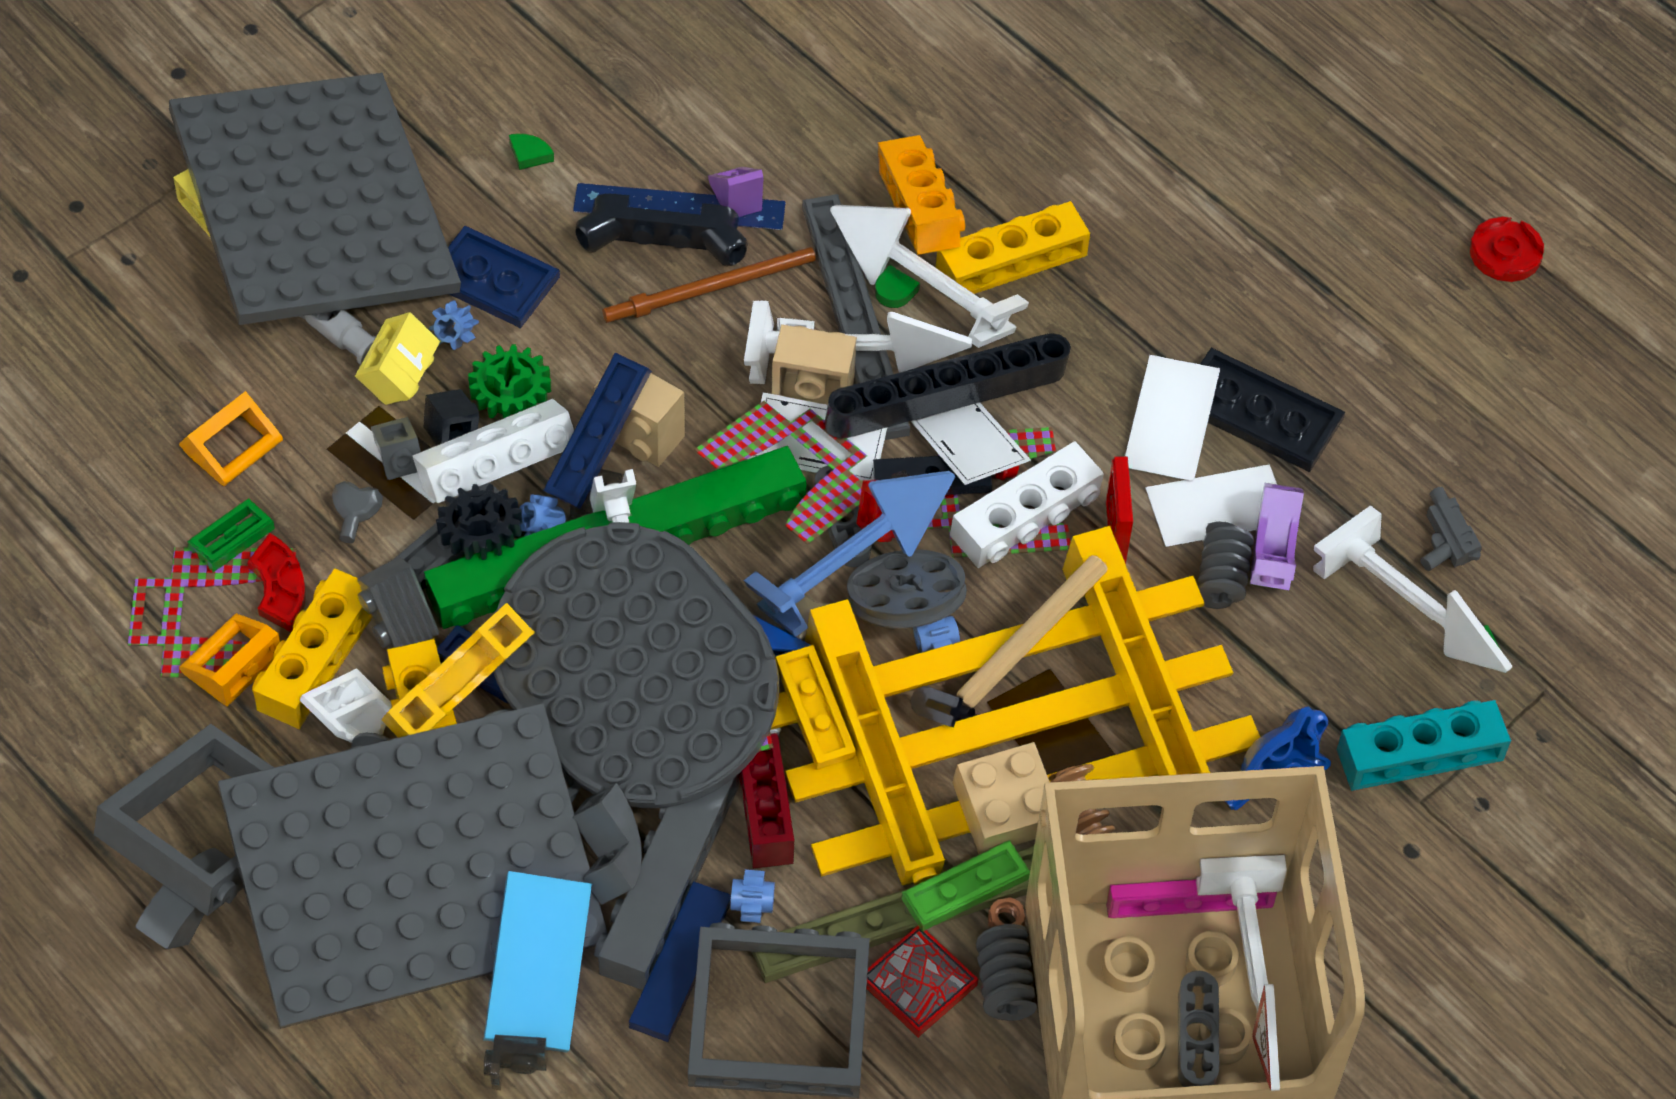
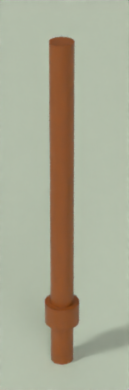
M809 247L654 294L646 295L641 293L630 296L627 302L603 308V316L606 323L632 315L635 318L651 314L652 309L814 262L816 260L813 248Z

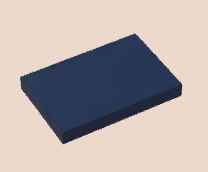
M467 226L462 228L448 246L461 281L460 292L449 295L519 328L523 327L560 278L559 269Z

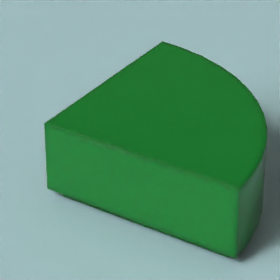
M529 134L509 135V144L519 170L554 162L553 150L542 139Z

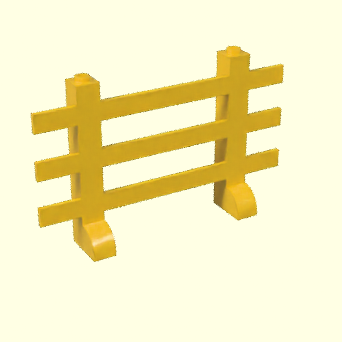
M1110 526L1073 536L1062 569L1066 580L1092 555L1099 557L1106 564L1108 570L1082 596L1086 598L1088 605L1068 611L1024 657L1101 636L1116 675L955 722L954 728L942 725L899 738L885 697L978 671L1023 624L873 666L848 599L811 609L805 642L814 645L855 747L856 754L855 758L818 770L814 763L785 771V776L795 803L865 783L879 821V825L811 844L821 877L890 856L902 886L913 882L916 886L941 874L945 859L938 842L971 832L959 801L926 810L911 769L1126 706H1129L1145 746L1086 763L1094 766V770L1085 775L1086 780L1210 773L1207 762L1247 751L1260 738L1251 715L1193 731L1178 695V691L1233 675L1234 672L1223 646H1215L1165 661L1149 623L1153 620L1204 606V600L1194 576L1136 591ZM786 691L779 693L776 715L771 730L798 723Z

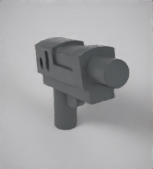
M1443 487L1433 489L1430 492V497L1435 505L1428 507L1426 516L1435 531L1431 538L1434 550L1421 558L1422 566L1427 571H1431L1447 559H1450L1454 568L1472 560H1479L1482 546L1473 529L1467 525L1462 516L1456 498L1449 499Z

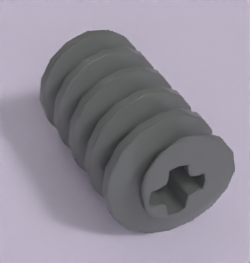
M1216 521L1208 523L1205 528L1206 536L1204 538L1198 588L1205 607L1223 609L1231 606L1232 603L1242 601L1246 597V589L1244 587L1248 584L1247 573L1250 570L1249 559L1252 557L1251 546L1254 543V538L1250 532L1232 523Z
M1004 924L992 927L979 935L976 941V948L979 953L977 959L981 968L979 976L983 983L981 986V992L984 997L983 1008L986 1014L998 1020H1021L1035 1013L1037 1009L1036 1003L1031 1002L1036 995L1034 988L1029 986L1034 979L1033 974L1028 971L1032 966L1031 959L1026 956L1030 951V947L1024 941L1028 936V932L1022 925Z

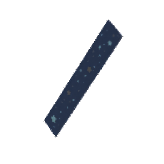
M578 183L573 211L591 213L594 199L598 195L610 193L629 195L630 207L699 215H701L702 203L720 205L716 195ZM762 199V211L739 217L738 226L782 230L786 202Z

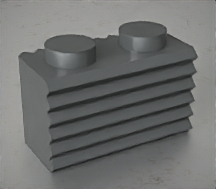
M397 557L357 579L362 590L357 594L358 599L366 613L369 615L372 613L377 625L372 627V631L382 648L388 647L392 649L423 642L439 634L411 564Z

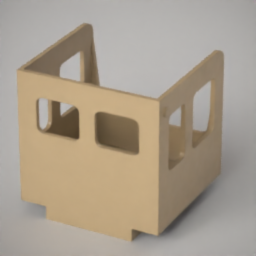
M1324 766L1044 783L1025 909L1050 1099H1334L1364 1016L1365 993ZM1262 798L1277 799L1271 820L1265 823L1201 828L1190 826L1195 807L1204 802ZM1148 805L1162 807L1159 824L1152 830L1088 835L1076 833L1079 815L1085 810ZM1318 839L1324 871V883L1315 910L1309 881V866ZM1285 855L1287 871L1282 892H1277L1272 908L1256 909L1268 984L1274 985L1280 1090L1270 1091L1252 1037L1257 1009L1250 993L1238 911L1108 918L1106 903L1110 885L1196 880L1197 877L1201 876L1200 859ZM1332 925H1334L1344 981V995L1335 1022L1324 965V950ZM1192 971H1205L1216 979L1219 986V1073L1215 1085L1183 1087L1178 1079V993L1181 981L1186 974ZM1194 986L1192 992L1195 993L1194 1010L1201 1009L1205 994L1202 993L1200 986ZM1192 1023L1186 1028L1188 1035L1198 1041L1206 1040L1211 1035L1208 1027L1202 1023ZM1196 1054L1192 1069L1195 1071L1196 1078H1203L1205 1074L1202 1070L1203 1054Z

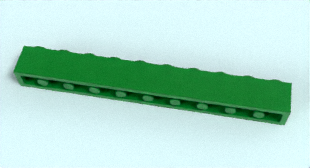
M787 445L634 498L632 504L629 505L631 515L628 519L629 523H637L642 527L660 532H668L690 545L692 542L708 536L722 535L728 529L739 525L756 523L765 516L776 512L795 509L806 496V479ZM606 511L594 512L516 539L512 548L505 545L501 546L502 555L500 556L490 551L487 552V559L482 560L480 553H476L470 560L464 557L424 571L426 593L442 629L444 630L456 625L463 626L475 618L497 611L500 600L505 593L504 588L526 559L548 542L565 533L582 527L589 529L609 525L612 521H608Z

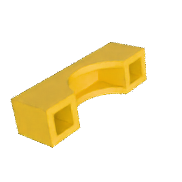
M506 603L441 665L396 703L381 720L398 738L431 730L535 632Z

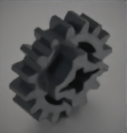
M473 484L471 492H466L464 489L459 488L457 489V498L446 496V507H438L439 518L436 519L438 535L441 536L442 545H450L451 553L454 555L463 550L468 560L473 557L474 553H480L481 559L486 560L487 552L493 551L496 555L500 556L502 555L501 546L505 545L512 548L514 546V537H521L523 520L522 511L518 508L517 498H508V490L506 489L495 493L493 484H489L485 490H480L477 484ZM502 515L505 518L504 522L500 521ZM456 521L459 522L458 528L454 526Z

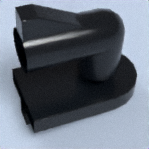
M919 687L911 696V707L916 714L953 728L956 721L978 715L975 714L974 708L962 704V698L932 687Z

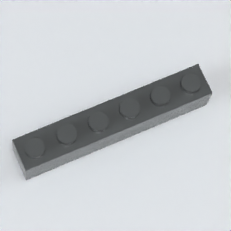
M739 774L721 788L704 797L688 803L660 808L659 819L661 822L657 831H649L643 846L645 856L641 863L638 880L633 889L628 891L625 899L619 898L611 914L613 925L609 934L602 933L597 942L594 956L599 961V975L641 990L644 989L693 881L696 882L739 788Z

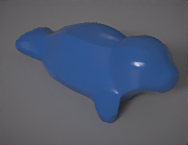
M1309 706L1295 710L1288 715L1282 726L1264 734L1250 746L1244 756L1240 771L1324 766V770H1327L1331 766V761L1319 752L1321 737L1328 726L1326 714L1320 710H1312ZM1250 799L1229 800L1225 802L1231 810H1238Z

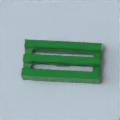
M248 498L188 540V548L193 554L197 553L198 558L203 563L207 562L209 569L215 572L274 530V521ZM251 513L253 514L251 517H249L247 520H245L238 526L235 525ZM224 533V536H222L220 539H218L217 541H215L213 544H211V545L208 546L207 548L205 547V546H206L207 544H209L211 541H213V540L216 539L218 536H220L221 534Z

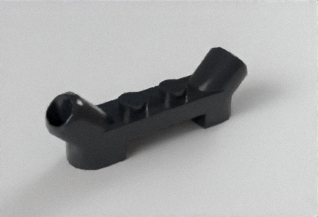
M611 193L598 195L594 199L592 212L578 220L575 229L579 243L585 250L590 252H596L612 241L618 240L636 242L643 245L655 244L681 249L708 250L724 266H733L739 263L745 257L748 246L747 239L737 230L739 216L730 207L702 203L701 215L630 207L629 195Z

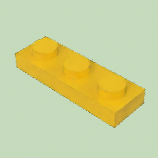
M814 645L776 656L779 676L816 769L818 770L855 758V747Z

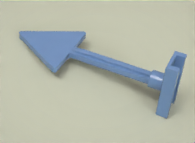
M950 471L871 481L868 487L882 511L880 517L797 578H790L779 587H776L758 572H754L743 580L748 588L763 598L757 603L759 609L795 637L801 634L808 626L795 604L805 597L804 594L890 530H892L903 553L907 556L913 555L950 488L955 474Z

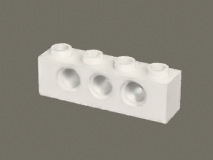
M550 399L415 454L412 457L423 490L437 503L445 501L446 496H457V489L459 488L467 492L472 489L473 484L478 486L484 485L563 452L574 429L569 412L554 399Z
M1074 441L953 515L950 536L977 568L982 567L988 562H998L1014 545L1019 542L1022 544L1030 542L1043 527L1050 523L1057 525L1073 509L1080 505L1087 506L1094 502L1100 495L1104 473L1077 442ZM1054 487H1062L1065 490H1058ZM1024 505L1032 506L1035 509L1025 508ZM993 524L1003 525L1004 528L995 527Z

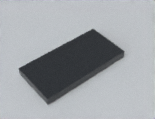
M1211 347L1200 365L1220 368L1208 423L1299 468L1311 472L1344 420L1345 411Z

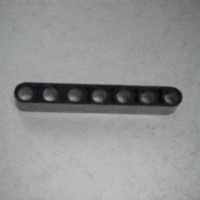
M1049 333L839 388L829 396L824 422L825 429L836 438H850L1057 382L1064 376L1071 349L1070 343L1060 334Z

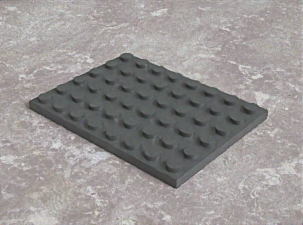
M383 73L169 99V112L239 325L460 292V278Z
M544 703L220 780L217 784L280 1029L493 974L508 871L586 883L583 877L590 869L577 821L572 818L575 814ZM592 891L590 894L583 950L596 947L601 934H608L599 901Z

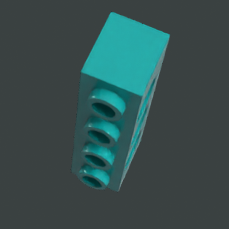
M1475 700L1467 702L1461 707L1446 710L1433 708L1420 715L1410 717L1397 715L1388 718L1384 722L1369 725L1366 723L1353 724L1347 729L1342 730L1336 750L1350 789L1353 791L1504 761L1511 739L1496 700L1482 703ZM1454 732H1460L1464 734L1466 737L1459 736ZM1417 739L1423 740V741L1427 742L1428 744H1421V743H1419V742L1416 741V740H1417ZM1377 747L1387 748L1391 752H1384Z

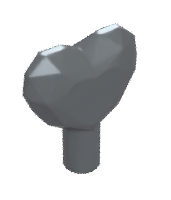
M346 481L335 485L332 492L333 504L336 511L344 519L339 536L342 542L354 543L359 523L373 517L382 507L383 496L378 489L372 487L358 488L355 484Z

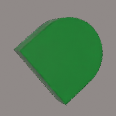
M889 265L876 280L875 296L880 304L889 308H899L906 305L919 292L920 283L892 265Z

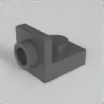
M405 417L371 426L373 438L381 455L387 479L391 480L417 473L412 456L421 451L418 438L409 418Z

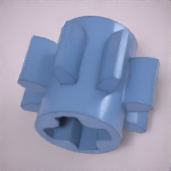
M452 300L446 304L445 309L438 308L432 312L437 319L434 325L429 327V330L434 331L440 341L439 345L443 342L450 343L452 350H456L462 346V340L468 343L476 338L470 331L474 325L479 323V320L473 319L469 312L471 309L470 305L464 308H457L456 301Z
M532 494L530 495V502H525L520 506L519 509L522 511L523 520L521 530L526 531L525 536L565 523V513L561 507L557 506L558 498Z
M953 616L928 625L913 627L914 639L919 653L960 642L958 626Z
M745 869L744 880L733 879L730 909L741 911L742 922L760 923L762 913L773 912L775 882L764 881L765 871Z

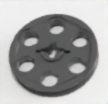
M902 550L876 556L858 566L847 581L848 600L853 613L867 623L887 628L919 627L942 620L954 613L963 604L967 593L965 572L962 566L945 554L929 550H915L912 556H907ZM893 568H903L900 570H890ZM941 570L939 572L929 573V571ZM872 584L875 585V586H872V587H862V586H865V585H872ZM941 590H951L949 592H938ZM884 604V606L881 607H872L874 605ZM914 607H924V608H922V609H916V610H912V609H911V608H914Z

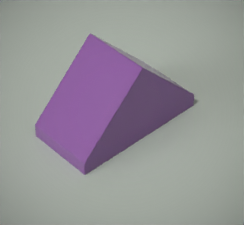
M739 167L708 176L709 183L720 205L735 210L739 217L762 211L763 173L761 169Z

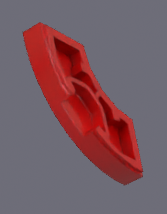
M269 533L247 561L249 569L260 577L264 585V596L258 607V612L261 617L292 632L295 619L300 611L304 610L306 589L300 564L292 550L278 537Z

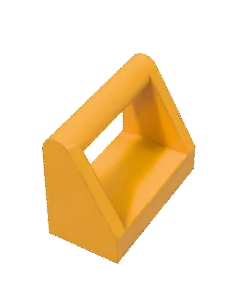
M245 391L185 437L179 445L202 469L222 486H226L282 442L283 437ZM241 416L264 436L222 468L204 444Z
M236 613L179 666V669L186 677L227 707L255 681L261 671H265L273 661L274 651L280 643L279 634L267 624ZM238 632L251 639L217 672L203 668Z

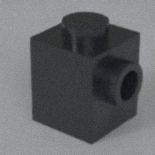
M462 389L426 395L423 427L436 445L478 429L479 412L475 403H471Z

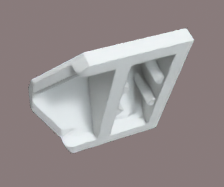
M357 668L303 694L300 698V701L336 737L351 743L353 738L360 733L368 732L383 735L386 724L381 719L392 708L391 701Z

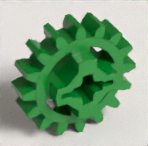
M512 344L510 350L504 352L503 348L499 345L496 346V354L491 355L484 351L482 353L483 362L474 361L472 363L473 372L468 373L471 400H476V406L479 411L488 407L489 418H493L497 413H501L504 419L509 417L510 414H516L536 406L537 403L546 402L547 393L551 392L549 366H543V357L541 355L532 358L531 348L529 347L520 353L517 352L516 344Z

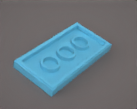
M508 871L483 1040L560 1052L569 1051L592 884Z

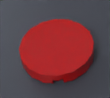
M1502 216L1488 219L1478 225L1471 238L1470 256L1474 265L1483 274L1495 280L1506 282L1525 280L1536 273L1543 259L1544 243L1540 234L1530 224L1522 220L1518 223L1511 221V217Z

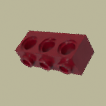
M778 733L771 734L773 748L758 752L739 773L753 869L794 864L795 840Z

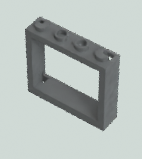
M209 724L98 805L94 836L207 916L225 902L230 904L237 893L244 888L236 856L210 874L137 821L212 765H215L232 778L274 768L212 724Z
M713 923L710 927H700L688 1064V1086L859 1098L870 938H861L860 934L849 931L839 932L836 936L819 935L818 931L806 928L796 929L794 933L777 932V929L770 926H754L752 930L735 929L733 925L728 923ZM712 949L855 959L848 1068L704 1059L703 1050Z

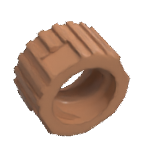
M1009 897L997 899V901L993 902L988 914V926L990 928L1004 925L998 918V915L1003 912L1009 913L1015 918L1016 921L1012 924L1025 926L1026 916L1023 905L1018 900Z

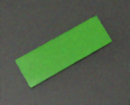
M1008 840L903 891L901 899L923 932L1029 880L1030 870L1011 841Z

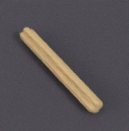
M1096 555L1090 556L957 691V696L963 699V703L970 708L975 707L1107 572L1108 567Z

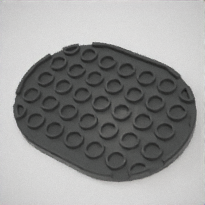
M610 522L609 525L585 529V527L578 528L557 537L538 549L524 561L504 588L505 593L500 600L497 611L508 603L535 633L494 671L497 684L513 710L544 703L561 768L585 790L596 794L617 783L630 807L662 808L688 803L714 792L731 781L750 763L764 744L771 730L779 700L778 668L768 637L753 614L710 565L681 539L665 531L660 532L642 527L637 523Z

